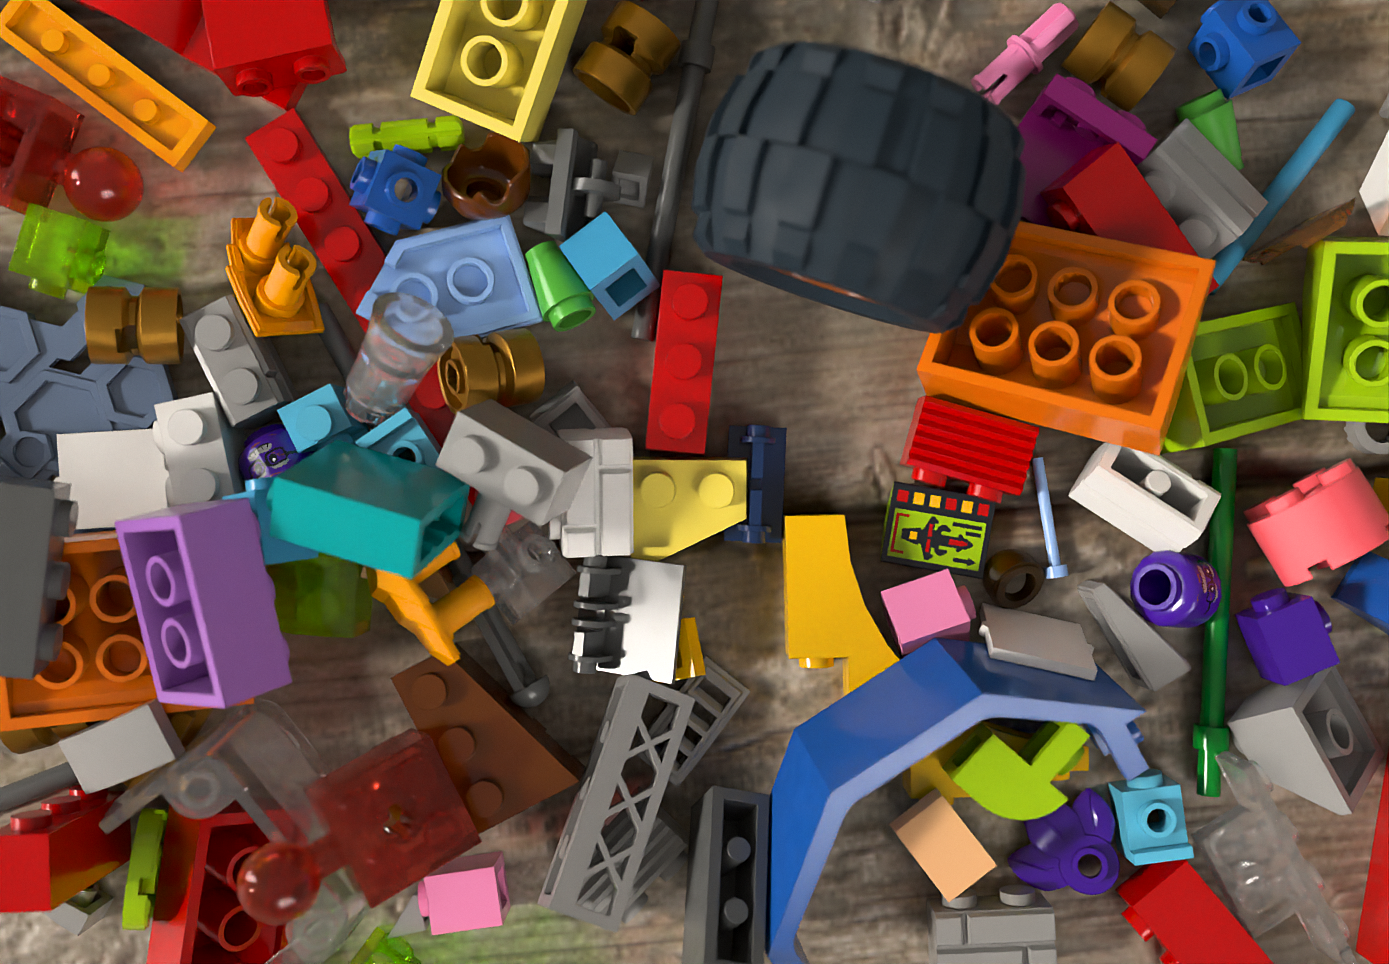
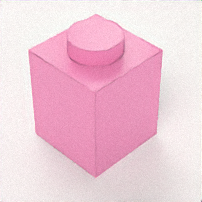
M948 569L881 591L883 614L901 659L935 637L969 641L970 620L977 617L976 610L966 586L956 587Z
M503 851L434 861L424 875V881H420L418 884L419 910L422 917L429 916L432 935L503 925L511 908Z

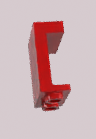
M201 0L214 71L234 96L260 97L269 94L274 88L292 84H319L327 81L333 75L342 74L347 71L345 59L336 43L328 0Z

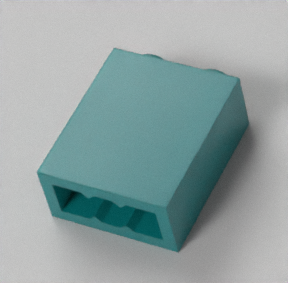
M336 439L275 477L267 495V507L271 511L269 536L413 579L460 536V531L464 526L470 485L446 471Z

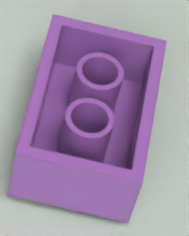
M249 497L180 504L114 521L159 702L227 708L292 683L288 666L289 647L286 639L280 632L273 603L275 600V587L265 569L259 543L261 528L256 515L252 512Z

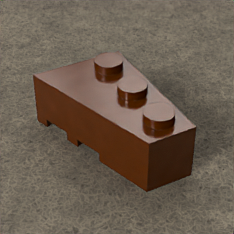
M455 642L454 644L460 653V659L453 664L447 666L431 655L391 677V680L473 837L580 782L585 766L574 755L570 756L546 733L547 729L534 717L531 718L521 707L513 704L508 698L507 691Z

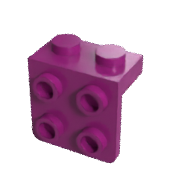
M1056 73L1039 93L1017 126L1025 141L1020 161H1022L1026 169L1022 215L1020 219L1027 223L1056 228L1047 215L1049 205L1040 194L1042 190L1095 148L1119 142L1132 162L1137 166L1145 160L1158 139L1147 133L1144 123L1133 114L1123 110L1114 111L1097 100L1096 93L1085 82L1073 77L1065 79Z

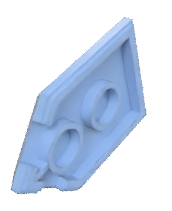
M510 215L485 221L473 220L396 240L373 285L367 291L356 310V314L431 353L438 352L441 342L447 338L478 334L481 339H484L493 332L519 329L543 322L537 296Z

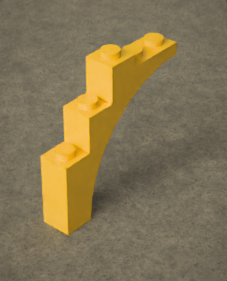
M783 515L785 652L789 659H799V667L830 668L834 666V658H842L844 697L900 659L887 645L864 604L850 561L845 515ZM981 720L902 772L903 787L911 799L919 798V800L937 788L951 806L954 804V798L971 796L958 786L942 767L980 723L1016 754L1035 733H1027ZM1082 745L1084 748L1083 756L1070 771H1089V747L1087 745ZM1070 771L1064 775L1057 774L1052 781L1070 779Z

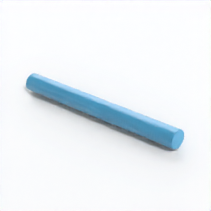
M1335 99L1262 194L1269 203L1254 218V221L1241 236L1214 256L1212 260H1216L1213 277L1219 286L1209 295H1215L1353 116L1356 110L1350 102L1344 99Z

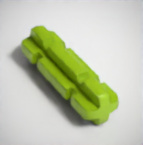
M456 115L436 117L433 123L428 122V118L381 122L380 128L374 127L373 123L355 124L350 127L349 139L353 154L361 159L363 156L368 157L371 151L383 149L392 151L395 144L407 147L418 153L433 152L434 147L438 146L441 148V151L456 150L460 144L465 143V134L460 118Z

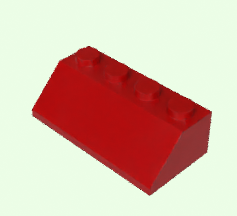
M228 793L170 796L146 964H288L311 808L303 804Z

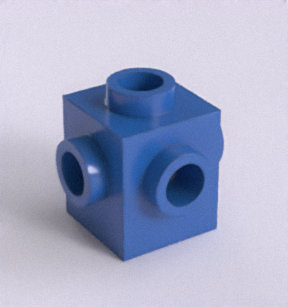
M1219 0L1202 15L1200 19L1202 26L1187 48L1217 88H1221L1224 97L1228 100L1272 81L1301 42L1268 0Z
M395 144L392 151L388 149L371 151L368 157L363 156L353 173L350 189L354 190L349 206L367 213L364 222L386 233L397 236L400 229L420 230L422 223H430L437 212L441 201V192L436 190L442 175L425 168L428 159L407 147ZM400 179L408 182L401 200L397 198L394 191L395 184Z

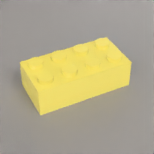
M441 0L410 96L518 142H538L587 0Z

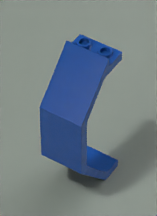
M935 637L794 729L769 796L765 952L772 964H809L796 932L843 819L849 808L862 797L976 723L990 717L1082 724L1085 731L1090 735L1089 738L1093 745L1104 756L1109 753L1111 754L1121 774L1129 782L1149 769L1137 747V744L1142 742L1144 738L1133 721L1145 713L1146 710L1096 663L1097 673L1093 681L990 658L986 643Z

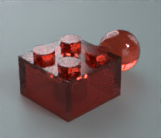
M0 76L1 206L42 222L58 184L64 187L68 201L80 214L99 222H114L128 217L140 205L144 194V181L137 164L127 154L118 149L107 146H93L83 149L77 154L72 153V147L85 116L50 95Z
M410 728L302 788L325 835L306 846L291 841H274L257 848L247 857L240 868L237 878V895L242 908L256 921L275 926L289 924L303 917L313 907L320 893L322 879L343 868L356 895L373 909L480 844L482 840L430 735ZM392 804H396L402 808L401 815L395 824L388 826L384 824L390 819L388 808Z

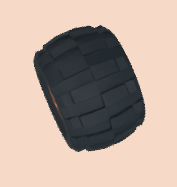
M810 41L783 42L753 54L746 75H736L711 117L695 166L691 210L698 216V220L692 237L707 258L767 285L884 323L922 332L944 333L962 326L969 305L980 304L1005 263L1022 215L1026 169L1022 161H1020L1025 141L1014 122L999 106L966 86L935 72L878 53L848 46Z

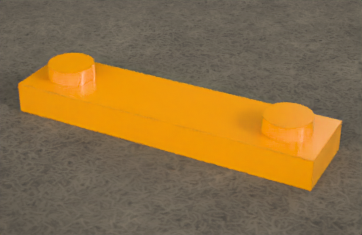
M10 0L1 11L0 37L180 172H184L217 128L50 1Z

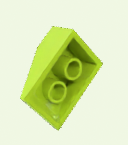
M1309 236L1302 293L1301 417L1304 420L1389 423V237Z
M1295 302L1199 323L1179 398L1161 454L1205 447L1303 419L1301 417L1302 329Z

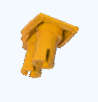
M266 197L258 207L256 218L231 219V244L226 246L230 265H227L225 270L237 300L256 337L323 333L325 328L317 297L310 280L317 267L316 259L306 248L294 245L292 250L290 244L285 243L298 219L297 211L287 200L275 197L271 211L268 213L272 201L270 197Z
M455 541L413 579L365 565L370 595L388 608L398 624L414 633L429 654L447 666L460 659V653L453 643V633L486 609L489 610L495 605L491 591L475 574L433 604L429 602V598L421 589L419 583L461 556Z

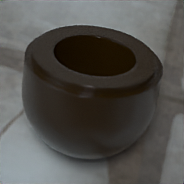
M1005 549L992 555L986 562L982 580L986 592L999 607L1014 609L1026 605L1037 596L1044 583V571L1026 552L1018 549ZM1026 573V581L1020 591L1016 593L1005 592L1007 584L1014 577Z

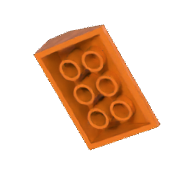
M1019 221L1005 263L980 304L969 305L962 326L944 333L929 334L916 369L927 396L1160 456L1179 398L1216 260Z
M116 530L73 534L72 538L65 537L62 562L70 563V583L64 600L57 599L54 623L62 624L63 626L61 650L58 659L55 662L49 661V665L33 679L0 676V732L110 720L158 698ZM255 697L232 706L254 704ZM161 703L166 713L217 708Z

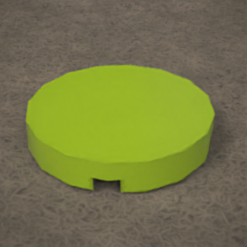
M143 808L141 811L125 887L122 913L123 930L145 931L146 928H149L150 918L153 917L163 845H160V842H163L165 838L168 817L166 809Z

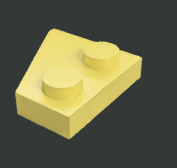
M633 457L634 553L631 554V558L660 561L747 519L748 457Z

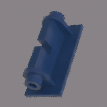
M729 425L728 457H748L747 519L724 529V541L782 543L787 428L765 425Z

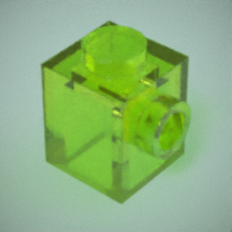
M29 202L8 270L31 277L28 289L65 300L68 289L86 294L87 289L93 286L103 276L105 271L106 255L104 251L111 231L84 219Z

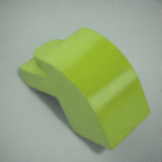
M1046 720L1016 754L980 723L942 768L958 786L988 811L1007 819H1036L1057 810L1068 800L1050 782L1057 774L1064 775L1076 766L1084 753L1082 745L1090 735L1076 723Z

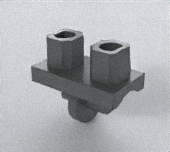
M558 128L557 139L533 143L530 161L532 172L541 178H551L549 197L529 196L528 200L525 201L523 215L525 226L564 243L585 227L589 220H594L601 215L603 201L614 202L620 200L622 187L614 182L606 181L608 162L597 159L598 145L596 143L579 137L577 130L569 128Z

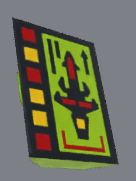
M894 481L884 523L880 562L937 572L948 569L950 574L983 579L996 503L965 493Z

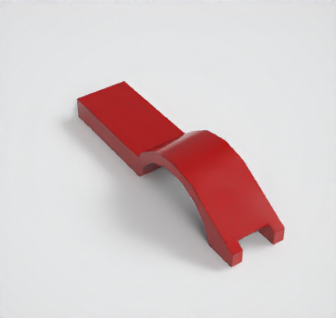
M72 0L91 11H100L133 27L177 53L190 63L219 77L213 68L201 0ZM297 83L274 88L269 94L257 98L287 112L292 108H296L308 84Z

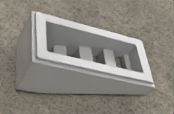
M1085 580L1077 585L1079 588L1077 591L1132 683L1148 690L1157 691L1191 670L1187 660L1109 586L1091 580Z
M707 655L703 657L706 675L687 678L677 690L696 698L695 701L713 714L714 717L708 724L691 711L687 725L697 732L699 736L693 743L683 735L679 750L684 755L679 761L675 760L668 780L676 787L681 785L751 692L750 689ZM704 677L729 697L723 706L698 686ZM667 703L647 727L650 738L669 730V723L673 718L676 706ZM639 739L634 744V747L641 744ZM655 745L656 752L660 756L662 748ZM645 751L637 754L639 758L651 766Z

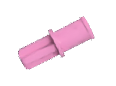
M1061 2L1055 3L1019 37L1012 35L1007 40L1008 47L981 73L971 79V84L975 91L979 92L982 88L987 90L998 79L982 95L998 106L1001 100L1030 73L1036 75L1040 73L1043 69L1042 62L1078 29L1079 24L1074 12Z

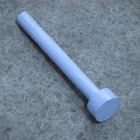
M1043 457L1034 458L1031 460L1049 566L1043 567L1045 579L1069 576L1067 564H1061L1044 460Z

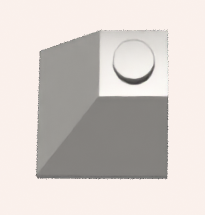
M1335 665L1287 686L1272 682L1247 696L1228 721L1236 748L1246 755L1256 775L1340 816L1353 813L1385 755Z

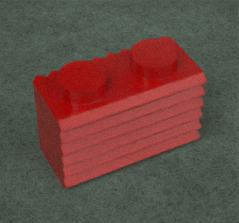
M925 395L917 400L900 465L913 468L911 475L913 480L945 488L947 478L969 484L967 495L1001 504L1003 494L1020 496L1023 491V484L1030 467V460L1033 456L1039 427Z

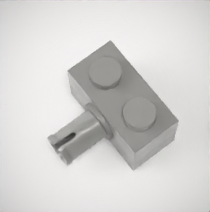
M489 399L457 412L436 466L478 490L479 494L465 525L460 531V536L466 543H469L474 533H476L478 536L473 547L491 551L495 550L499 543V537L511 510L540 527L568 510L593 457L496 401Z

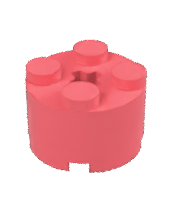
M1351 458L1337 463L1328 469H1325V467L1294 482L1292 484L1294 489L1278 497L1275 495L1270 496L1243 511L1249 521L1246 525L1285 587L1294 586L1313 579L1308 568L1314 565L1317 569L1330 566L1334 570L1364 555L1389 539V514L1359 466H1355Z

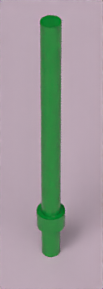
M1213 448L1211 488L1221 493V498L1210 517L1208 562L1216 569L1221 580L1222 597L1218 610L1204 623L1200 723H1193L1192 747L1198 749L1196 794L1206 797H1221L1223 752L1229 751L1230 727L1224 725L1238 455V449Z

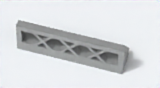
M632 673L617 677L539 896L538 905L607 930L618 932L696 698ZM648 695L676 706L669 730L653 738H650L641 718ZM636 732L641 744L630 749ZM664 741L660 756H658L654 746ZM645 751L654 771L650 786L630 795L621 775L625 761ZM615 790H617L621 801L610 806ZM645 799L639 815L634 804ZM625 809L634 828V833L630 845L610 855L601 831L607 817ZM596 848L601 860L590 865ZM625 858L620 874H618L614 863ZM604 868L614 887L606 915L576 905L585 878Z

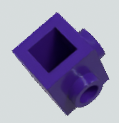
M1285 588L1271 589L1250 599L1252 607L1234 614L1259 675L1263 679L1287 686L1340 663L1329 637V633L1332 632L1331 620L1324 607L1315 601L1312 596L1287 592Z

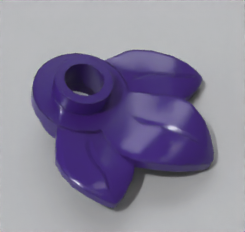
M1086 788L1074 800L1071 808L1063 804L1048 815L1036 819L1023 820L1028 838L1032 844L1017 849L1007 858V862L1013 872L1021 880L1034 888L1043 891H1053L1069 885L1075 891L1086 895H1098L1106 892L1115 884L1120 872L1118 855L1110 845L1115 828L1114 815L1110 806L1095 791ZM1093 854L1100 859L1101 869L1096 875L1086 876L1079 871L1078 862L1083 855Z

